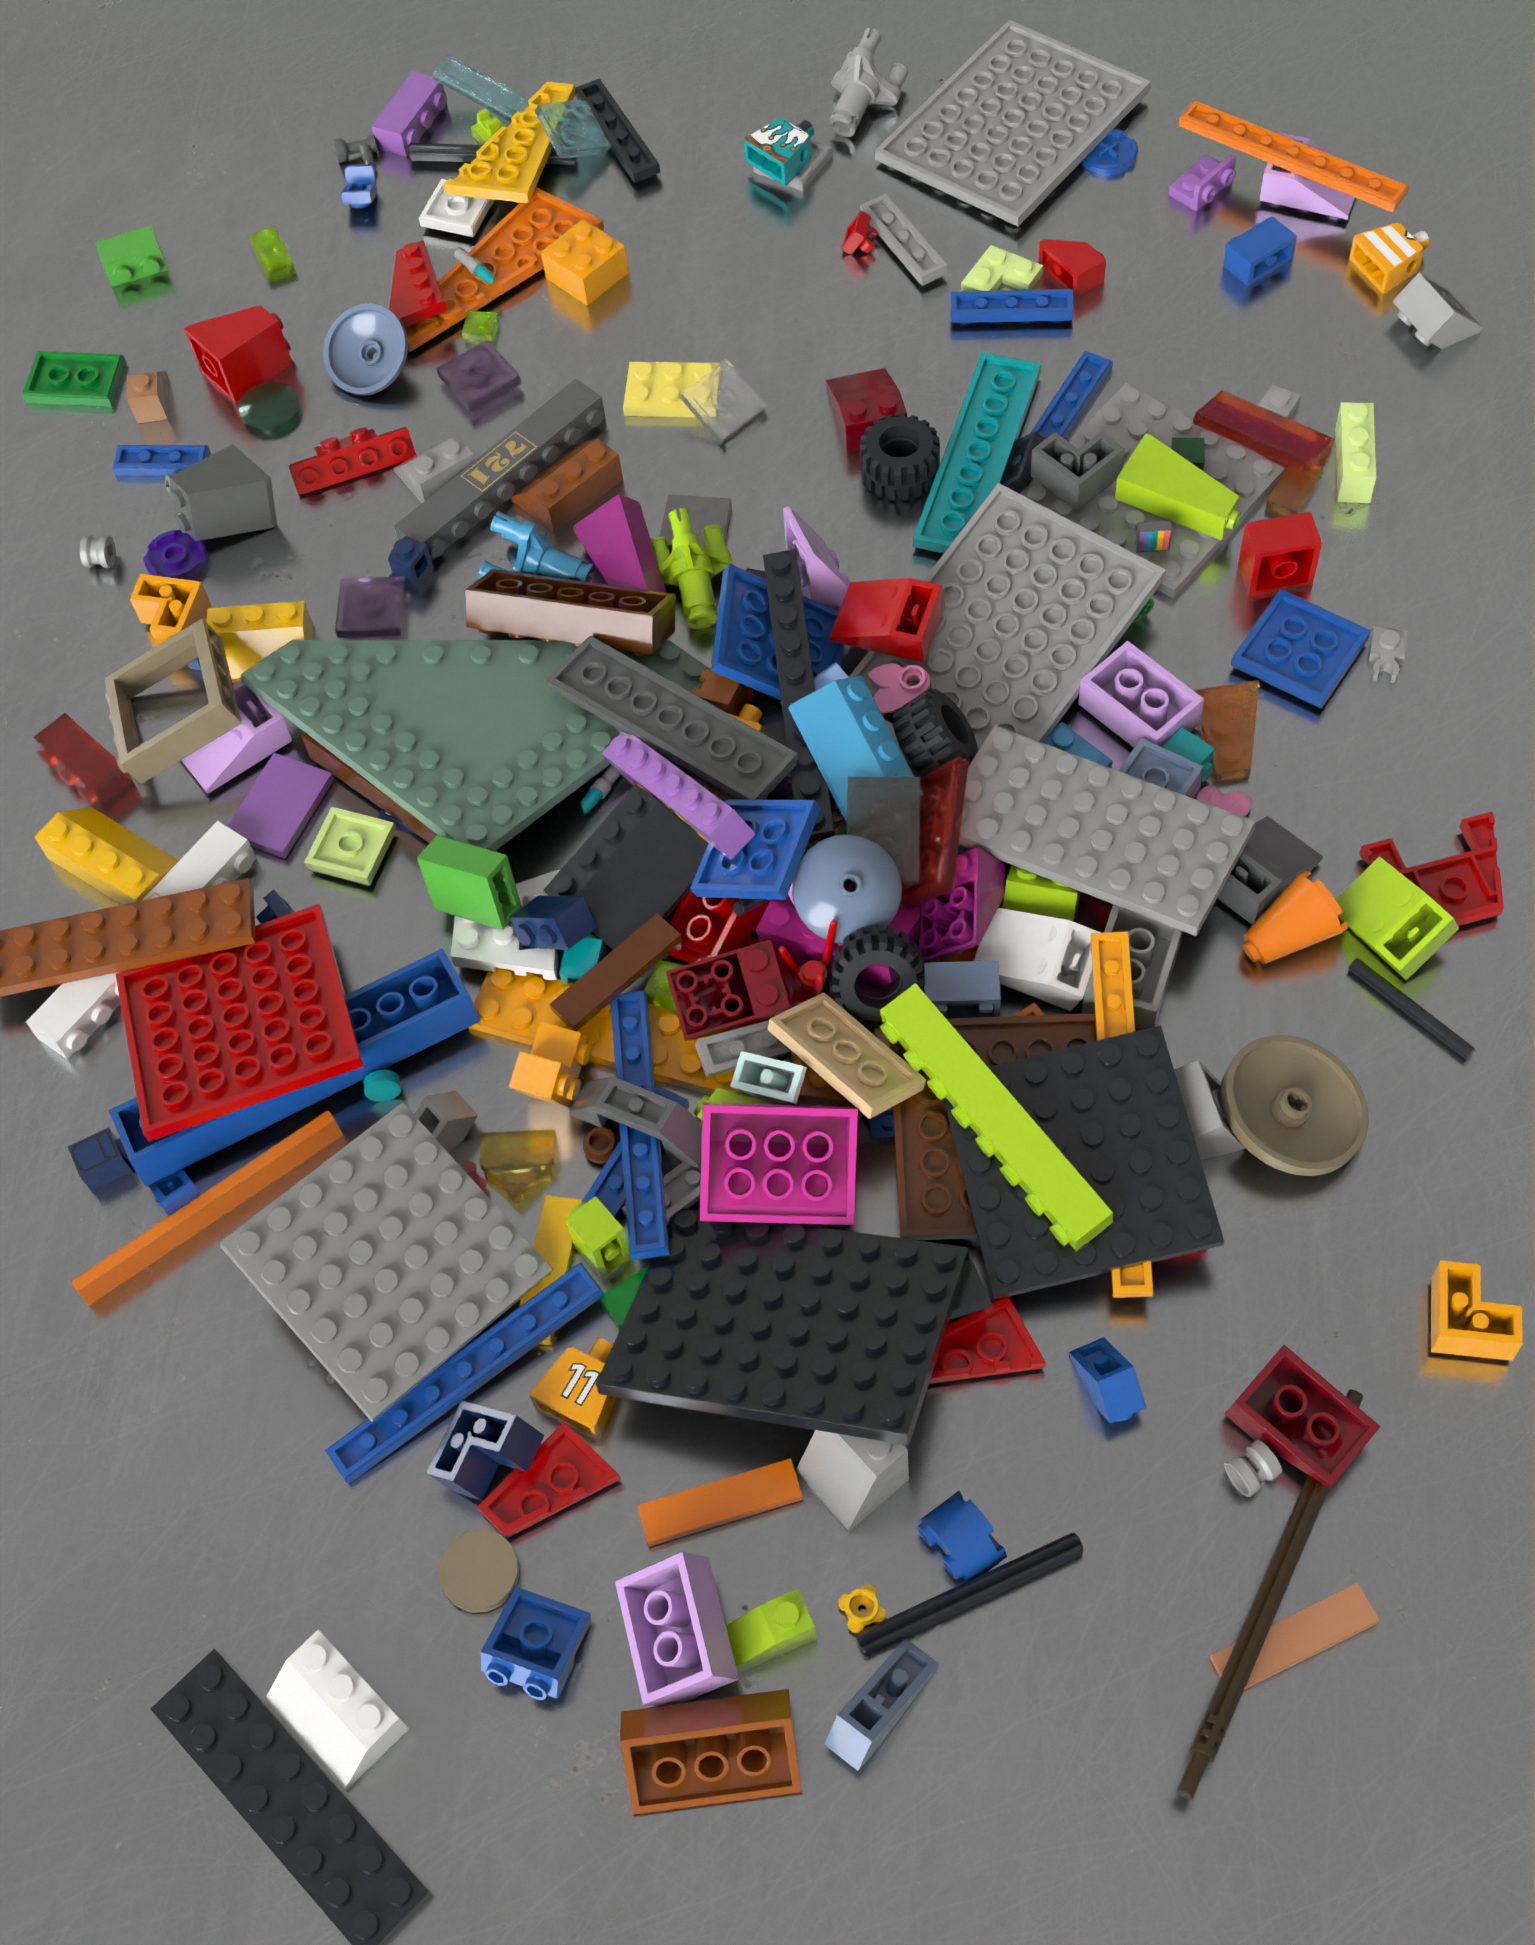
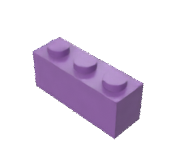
M414 71L411 72L371 126L377 149L404 157L408 156L409 144L419 142V139L431 127L433 120L447 103L442 79Z

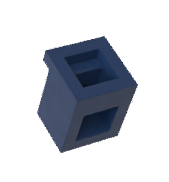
M408 536L395 542L394 548L388 557L392 570L389 579L417 592L434 570L427 544Z

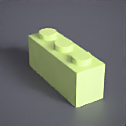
M1341 402L1335 427L1337 502L1370 503L1376 481L1374 403Z

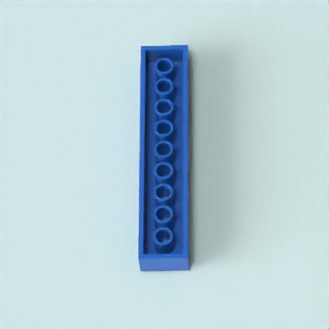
M443 948L346 995L364 1067L149 1142L143 1134L137 1097L110 1109L109 1113L128 1159L144 1185L148 1186L363 1080L373 1071L383 1070L480 1022L471 997Z

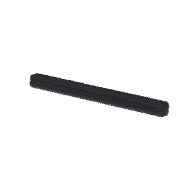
M409 144L408 154L412 161L472 162L477 157L476 151L483 145ZM553 146L546 164L574 165L577 159L575 148Z
M1076 1533L1067 1534L870 1626L856 1634L859 1648L864 1655H870L1083 1554L1082 1542Z

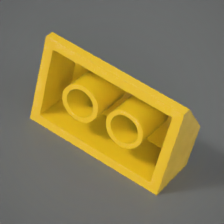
M305 601L207 608L206 622L222 638L232 683L242 680L241 674L290 641L313 640V622Z

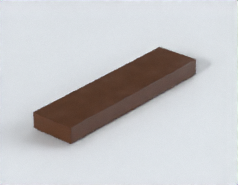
M656 913L549 1004L551 1010L573 1031H578L682 942L681 934Z

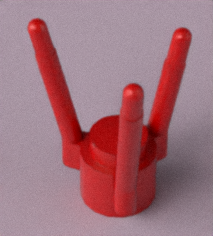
M836 920L830 921L823 958L820 962L811 960L803 964L802 967H798L786 947L781 946L779 948V952L791 970L792 978L800 980L801 989L809 996H817L824 993L828 988V970L831 968L830 959L836 935Z

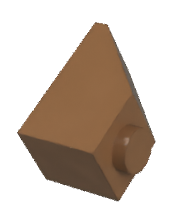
M166 371L127 376V400L137 424L168 420V374Z

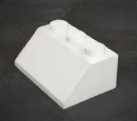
M319 1630L285 1661L265 1698V1701L345 1791L409 1730Z

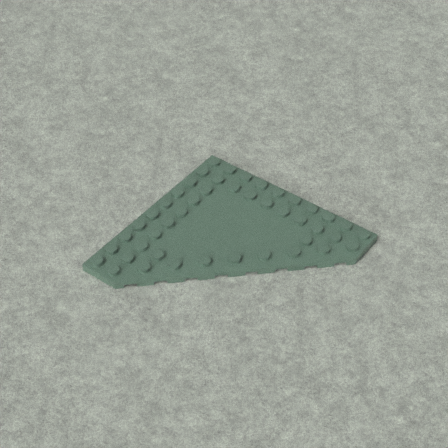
M292 640L241 674L243 685L437 835L491 851H496L611 764L602 753L610 745L611 741L622 732L549 689L546 679L578 648L572 646L570 642L564 641L546 643L540 640ZM670 640L664 642L649 656H636L632 651L619 650L620 653L689 692H692L693 688L700 689L702 684L700 682V675L704 669L710 670L709 667Z

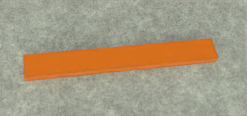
M1195 100L1179 118V127L1394 213L1408 194L1409 186Z
M329 1110L325 1111L73 1279L71 1284L76 1292L90 1306L343 1136L335 1118Z

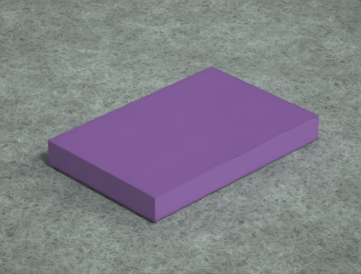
M273 753L227 827L248 839L251 847L286 859L333 783V774Z

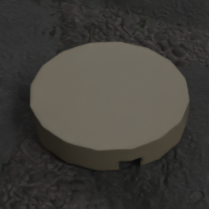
M487 1529L470 1530L455 1537L444 1549L438 1563V1581L443 1594L455 1606L470 1613L488 1612L501 1606L509 1598L508 1596L519 1581L520 1563L513 1546L501 1534Z

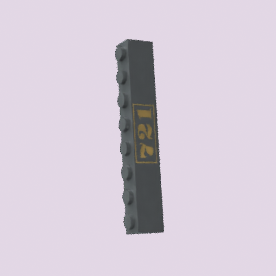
M574 379L394 525L398 540L408 536L427 544L431 561L442 555L449 546L459 538L464 537L478 522L487 518L495 508L510 499L523 485L533 480L546 466L555 462L563 452L575 445L591 429L597 427L605 419L602 396L579 380Z

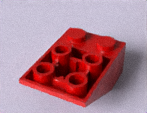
M913 578L850 582L829 641L925 663L945 608L942 585Z

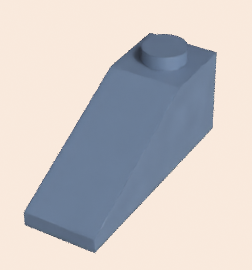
M905 1638L837 1714L824 1745L859 1771L894 1728L936 1671L939 1663Z

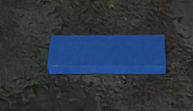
M118 445L112 470L115 476H166L167 473L173 475L210 456L211 452L208 445Z

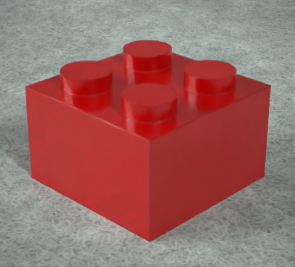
M1311 512L1245 523L1238 568L1248 596L1277 592L1280 589L1289 590L1313 585L1322 541Z

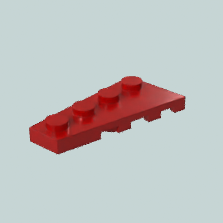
M424 240L417 243H409L396 251L389 310L400 319L404 328L447 311Z

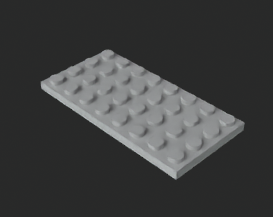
M994 725L933 822L932 834L970 849L979 847L996 859L1197 936L1251 837L1255 821Z

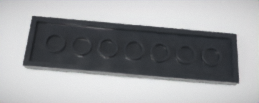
M215 1648L150 1708L351 1945H384L433 1895Z

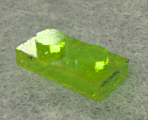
M275 226L248 236L250 245L268 282L296 272L294 264Z

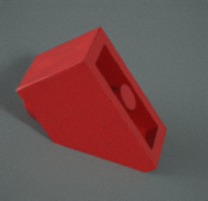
M1043 239L1039 242L1038 263L1043 265V269L1065 289H1073V296L1075 298L1104 283L1106 259L1101 252L1096 251L1087 242Z

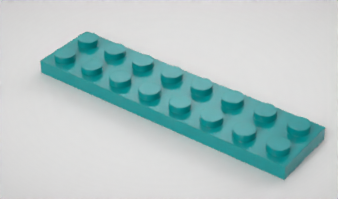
M981 352L914 533L913 547L945 553L998 483L1001 484L1041 373V363Z

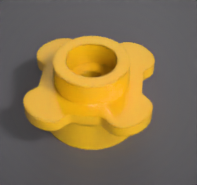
M865 1584L860 1589H856L850 1594H843L839 1598L838 1606L840 1610L845 1611L849 1620L847 1624L848 1629L853 1633H858L864 1630L865 1626L872 1623L877 1624L886 1618V1610L879 1606L876 1598L877 1591L872 1585ZM860 1605H864L866 1607V1611L860 1612L858 1610V1607Z

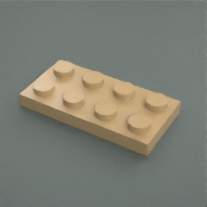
M821 993L769 1020L767 1029L869 1119L924 1089L926 1079L921 1074L916 1072L907 1062L825 993Z

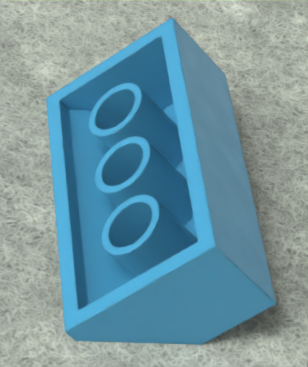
M862 675L835 680L788 707L849 828L904 814L924 795Z

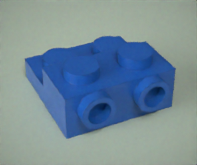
M515 1587L481 1650V1671L485 1672L486 1678L495 1685L505 1686L508 1682L523 1686L525 1693L534 1699L544 1700L547 1696L558 1699L574 1666L575 1653L591 1623V1613Z

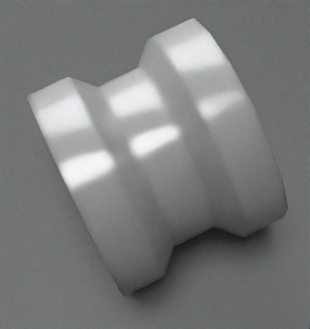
M90 535L83 536L80 542V558L83 566L94 567L96 564H100L104 568L113 567L116 559V547L111 536H102L100 539H95Z

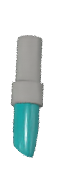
M463 248L456 249L454 257L465 265L467 270L473 275L478 276L491 285L495 275L479 259L471 256Z
M613 765L607 769L601 778L594 782L590 787L591 790L581 801L584 815L601 798L607 795L613 783L621 775Z

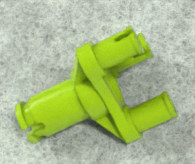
M679 508L681 521H679L676 509L669 513L674 536L671 554L668 538L663 536L654 537L651 539L664 584L679 586L684 614L688 617L686 618L687 626L693 629H702L716 623L715 620L718 618V613L715 611L717 608L711 579L723 572L728 564H733L730 551L726 549L723 527L720 524H711L704 527V530H702L706 547H704L698 541L697 536L693 534L689 510Z

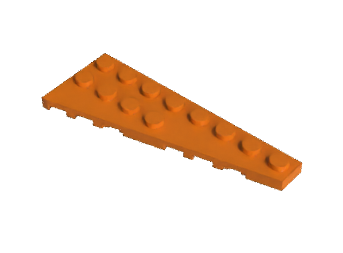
M536 187L529 203H519L468 252L474 258L479 259L495 275L492 284L490 285L478 276L473 275L467 270L465 265L458 261L438 281L447 311L405 328L408 339V351L415 350L542 270L544 266L541 252L579 221L584 219L603 231V220Z

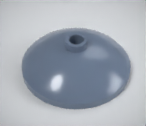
M365 303L347 309L336 318L325 338L323 358L328 375L338 387L354 395H371L384 390L395 381L404 367L408 352L407 334L400 319L381 305ZM378 352L376 358L373 360L374 353Z
M855 835L833 836L814 845L802 857L792 883L794 906L803 923L814 934L826 940L830 921L836 920L837 928L834 943L843 944V939L848 935L856 938V930L862 927L865 932L871 931V925H879V930H884L895 917L902 895L900 874L890 855L875 842ZM845 880L855 882L856 890L854 892H847L844 889L843 882Z

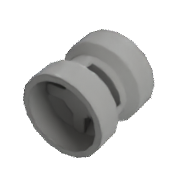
M1255 1440L1248 1445L1246 1453L1242 1456H1233L1224 1463L1228 1477L1246 1497H1251L1259 1491L1260 1484L1265 1480L1272 1481L1282 1474V1468L1278 1459L1269 1447L1260 1440Z

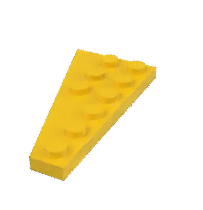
M546 82L528 100L529 106L522 113L517 111L511 117L512 123L507 127L502 126L476 151L477 157L470 164L464 163L459 168L460 174L454 180L449 178L443 184L445 194L529 203L575 97L574 84Z

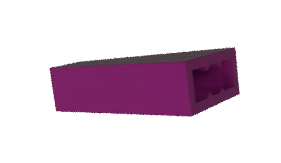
M618 494L572 526L574 533L608 585L667 593L640 502Z

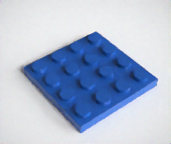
M729 563L724 569L722 576L711 671L781 700L766 579ZM803 596L813 674L816 677L834 663H837L841 668L843 644L829 641L839 612Z

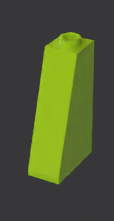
M1145 433L1117 477L1116 500L1221 541L1229 529H1235L1241 516V511L1237 510L1239 502L1237 494L1147 433Z

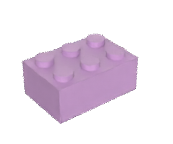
M1126 641L1080 680L1078 704L1132 747H1135L1141 738L1162 747L1181 727L1191 732L1200 724L1204 698L1132 643Z
M681 1552L615 1581L643 1705L665 1706L680 1704L739 1680L709 1557Z

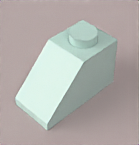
M741 1051L730 1087L754 1097L782 1104H797L807 1067Z

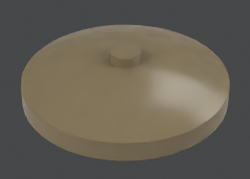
M1273 1035L1262 1037L1244 1046L1232 1059L1224 1072L1220 1095L1225 1118L1241 1144L1267 1165L1294 1175H1323L1345 1165L1362 1146L1369 1125V1112L1365 1095L1357 1079L1347 1066L1322 1046L1295 1036Z

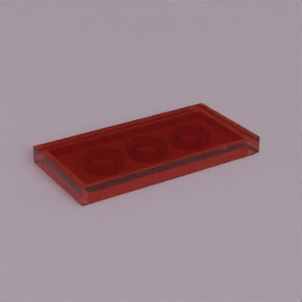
M1223 390L1195 413L1192 422L1195 425L1305 473L1332 449L1335 438Z
M958 757L916 780L924 795L912 806L902 879V895L899 905L910 910L953 890L969 761Z

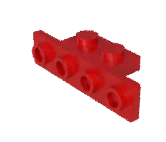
M366 427L351 431L348 437L339 440L337 437H331L321 441L320 446L314 447L317 456L289 465L298 494L303 495L412 458L416 455L408 429L403 427L377 436L374 429L368 430Z

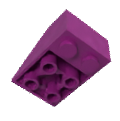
M979 847L922 868L919 953H922L923 963H929L980 945L1004 897L1005 864Z

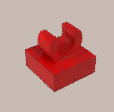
M863 211L858 213L846 229L841 250L851 255L857 247L866 253H869L874 248L876 243L873 240L877 237L878 231L868 227L870 215Z

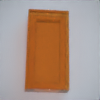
M1294 456L1267 499L1266 507L1284 515L1299 514L1320 480L1324 467Z

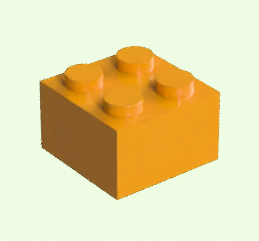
M584 219L541 252L546 279L587 306L629 273L625 245Z

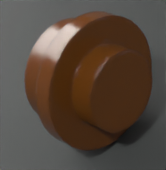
M597 1127L592 1129L584 1138L583 1150L590 1161L603 1164L607 1163L620 1141L613 1130Z

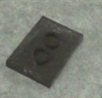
M848 777L847 835L860 836L878 844L890 855L897 866L901 885H919L920 777ZM846 880V884H855L852 880Z

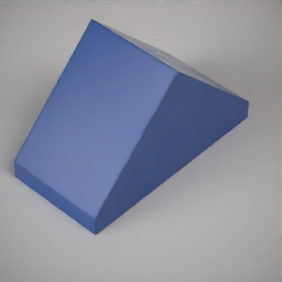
M183 1169L149 1186L168 1216L201 1195Z

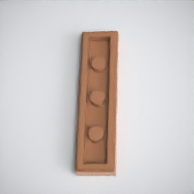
M1358 1582L1272 1624L1245 1689L1378 1624L1380 1619ZM1235 1643L1210 1655V1660L1219 1677L1223 1673Z

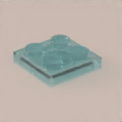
M586 100L538 104L535 113L559 159L600 155L608 152L611 146Z

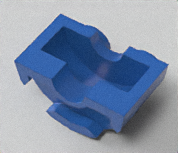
M960 1491L953 1494L918 1521L920 1525L917 1526V1530L930 1547L938 1544L947 1555L942 1559V1562L956 1580L962 1577L967 1582L988 1572L1007 1557L1005 1548L999 1545L991 1535L995 1531L992 1525L970 1499L965 1502Z

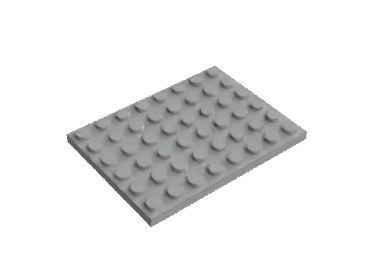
M1008 20L875 150V160L1018 227L1150 92L1151 81Z
M998 483L923 580L942 585L945 608L925 663L869 650L849 678L862 675L869 691L874 696L879 687L868 676V673L874 668L889 663H895L903 668L909 665L920 666L930 676V688L938 689L944 693L962 711L973 730L978 751L994 725L1043 743L1079 695L1080 680L1106 659L1165 579L1166 570ZM912 681L908 685L914 686L919 684V682Z

